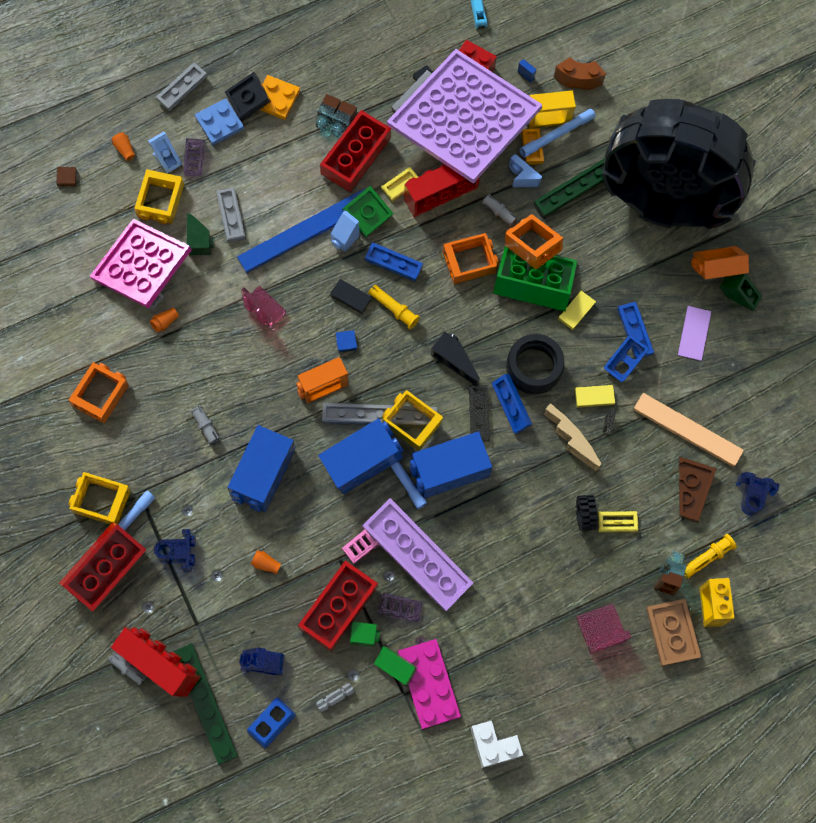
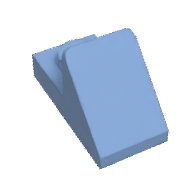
M165 132L148 141L154 151V157L166 173L182 165Z
M514 154L510 158V170L514 174H518L514 179L512 187H538L541 184L542 176L518 155Z

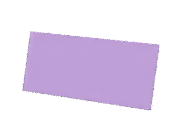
M691 306L687 307L678 355L702 361L711 311Z

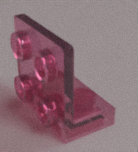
M258 286L252 293L245 287L241 289L243 306L250 313L253 311L257 315V320L262 325L266 324L270 328L286 313V310L261 286Z
M613 604L576 617L590 655L627 642L631 638L629 630L624 631Z

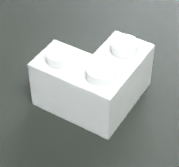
M492 721L474 725L470 728L481 768L523 756L518 736L497 741Z

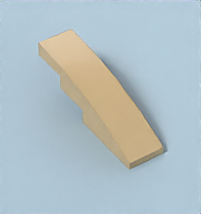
M550 403L544 415L557 424L555 432L569 442L566 450L597 472L601 462L592 446L580 430Z

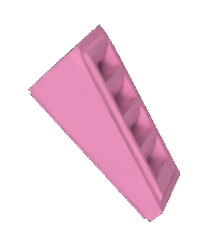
M363 530L347 543L342 550L352 563L355 564L378 547L379 544ZM366 537L371 545L368 546L363 538ZM360 542L365 550L362 551L356 543ZM352 546L357 551V556H355L354 553L351 551L350 548Z

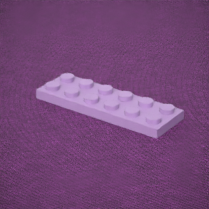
M391 498L362 525L363 529L444 611H447L473 584L461 569Z

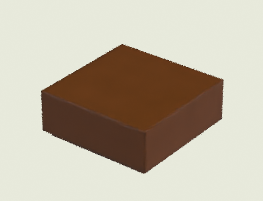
M57 167V186H76V167Z

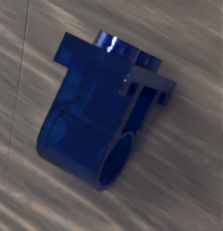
M750 472L741 473L737 478L736 485L746 484L741 502L742 511L750 516L756 515L764 507L768 491H770L769 495L774 496L778 492L780 484L775 483L770 478L762 479L756 477L755 474ZM749 500L754 501L757 505V508L751 507L749 504Z
M182 529V534L186 539H164L155 544L154 553L159 561L163 563H186L182 564L183 572H192V566H195V554H192V547L196 545V537L192 535L190 529ZM163 548H170V552L167 555L160 554Z
M259 647L243 650L239 659L240 671L280 676L283 672L285 655Z

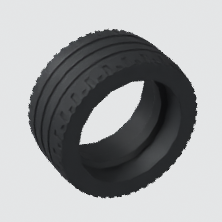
M542 334L523 336L514 343L509 351L506 362L507 374H510L514 385L522 392L529 394L545 393L552 389L561 378L565 363L564 354L559 344L548 336ZM536 349L548 354L554 364L550 376L536 380L522 374L517 367V358L520 353L525 350Z

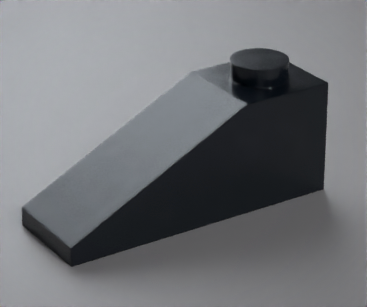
M444 332L431 348V355L477 387L480 378L459 339L451 333Z

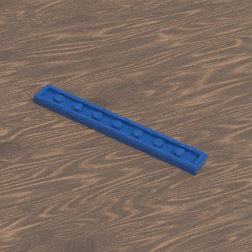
M365 188L237 256L246 274L335 227L343 213L342 208L361 194Z

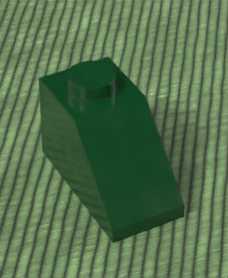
M187 214V245L192 249L189 255H211V248H214V237H211L210 231L192 214Z
M746 274L725 276L720 285V289L727 298L751 311H755L762 298L761 293Z

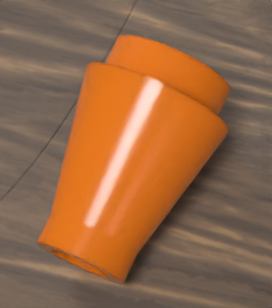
M121 132L112 137V145L126 161L135 157L128 135Z
M172 307L167 311L152 316L150 324L157 333L163 332L179 315Z
M257 550L251 561V565L255 566V569L277 574L281 563L277 562L263 550L262 552Z

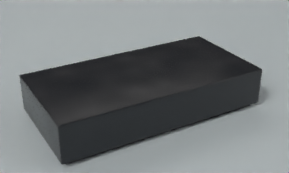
M339 279L330 293L331 297L361 314L372 300L371 296Z

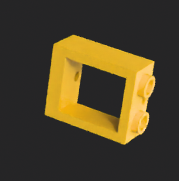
M573 90L530 95L531 98L542 104V109L528 123L529 129L559 126L573 119L576 108Z
M146 169L134 208L137 217L143 220H156L161 224H173L184 188L182 177ZM149 185L173 189L167 211L143 206Z
M406 390L395 398L394 406L391 409L387 408L383 413V422L386 421L393 433L417 451H420L442 424L443 416ZM406 402L431 419L416 440L391 422Z
M83 472L82 477H79L76 482L77 490L75 495H72L69 500V509L75 514L103 523L111 524L113 522L118 524L131 492L129 486ZM90 483L118 491L108 516L80 508Z
M709 579L699 588L704 627L724 626L734 619L730 579ZM725 596L729 598L728 601L724 599Z

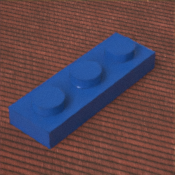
M373 242L365 256V261L415 282L423 267V263Z
M632 302L618 306L617 310L627 337L632 335L648 347V352L644 357L653 355L654 350L637 303ZM632 346L631 349L636 359L641 351Z
M504 374L492 382V386L514 434L520 433L531 426L532 422L510 374Z

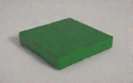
M371 186L342 208L343 212L347 211L359 221V231L365 238L394 214Z

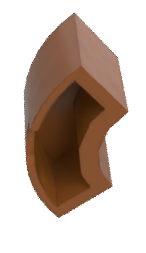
M571 57L558 64L554 73V78L562 85L571 89L572 87L583 88V90H591L603 85L606 73L596 61L580 63Z

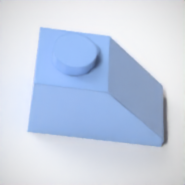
M344 211L331 232V243L335 248L346 252L359 238V221L347 211Z

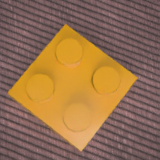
M267 75L262 85L271 102L259 110L286 120L300 93V87Z

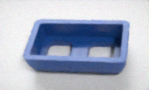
M629 335L606 363L604 369L619 381L624 382L647 354L648 347L632 335ZM632 346L641 351L636 359H632L627 355ZM620 361L629 365V369L625 374H621L615 369Z
M276 697L247 728V733L263 748H267L293 720L296 713L280 698ZM276 706L285 712V716L279 722L270 716V712ZM261 722H265L271 727V732L266 737H262L256 731L257 726Z

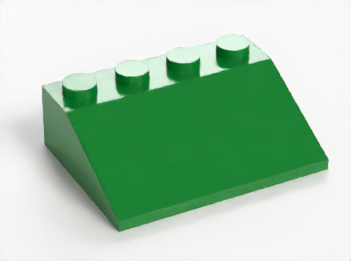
M505 246L493 294L566 312L577 260L555 255L538 269H534Z

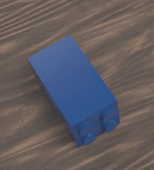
M378 418L318 456L337 488L343 494H346L403 459L401 453L404 450L396 438H391L394 434L386 421L382 423Z
M257 425L227 487L232 501L240 505L243 503L248 504L250 509L256 512H261V510L267 512L295 453L294 440Z
M478 431L412 453L409 468L412 476H416V488L419 494H422L424 499L490 477L492 464Z

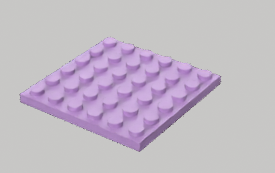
M455 49L387 121V126L474 184L542 109V104Z

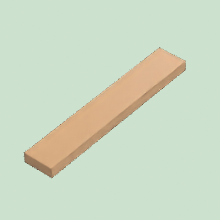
M645 393L641 395L633 409L635 412L732 467L736 465L744 451Z

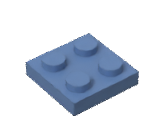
M226 98L194 114L212 146L244 130L243 124Z

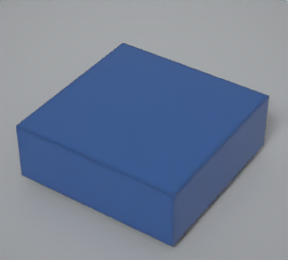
M522 59L519 62L517 72L531 83L535 79L536 68Z
M354 330L336 333L338 352L357 350Z

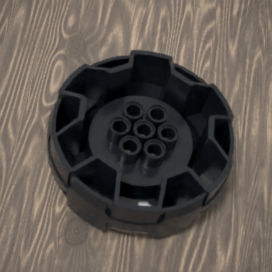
M657 99L651 100L647 107L640 108L628 115H622L606 149L602 177L611 196L618 197L640 214L639 218L667 228L672 226H690L712 229L733 220L734 213L739 210L746 200L752 184L756 160L753 159L752 151L746 141L748 134L738 123L724 113L721 114L715 110L711 111L685 100Z

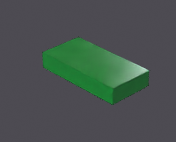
M383 646L374 662L376 666L404 685H409L418 668L386 646Z

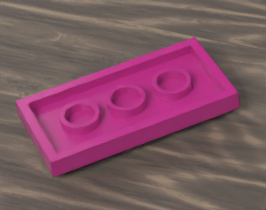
M437 639L398 650V654L418 667L408 686L421 729L460 718V712Z

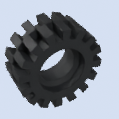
M594 495L577 496L576 514L579 530H596L598 515Z

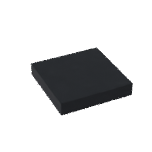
M252 72L225 91L241 121L271 102L255 72Z

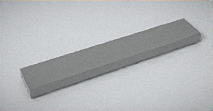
M323 403L322 423L368 425L378 418L383 423V413L387 408L391 409L394 405ZM403 406L391 422L396 426L426 427L431 419L413 406ZM430 407L437 412L438 407Z

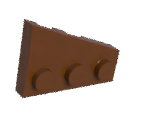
M679 456V517L696 523L699 522L717 468Z

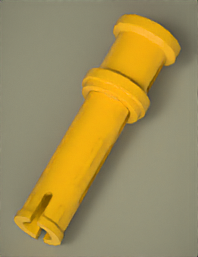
M374 285L369 290L368 294L393 312L397 320H401L408 325V329H412L418 323L419 315L413 314L408 310V306L399 304L377 285Z
M725 534L722 540L716 544L712 543L709 550L681 568L682 574L689 579L712 561L722 559L724 554L731 549L735 550L737 545L733 538Z

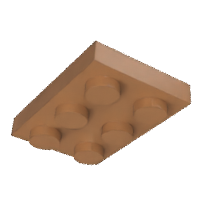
M686 599L646 607L661 666L701 658Z

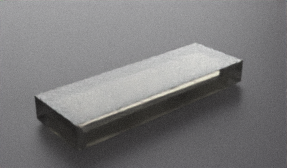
M469 385L470 434L479 431L482 441L490 442L488 385Z

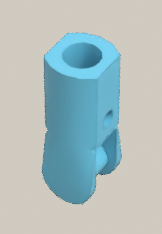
M471 0L475 28L478 29L481 26L487 28L483 0Z

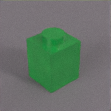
M353 622L350 645L374 647L375 642L379 643L380 630H376L377 624Z

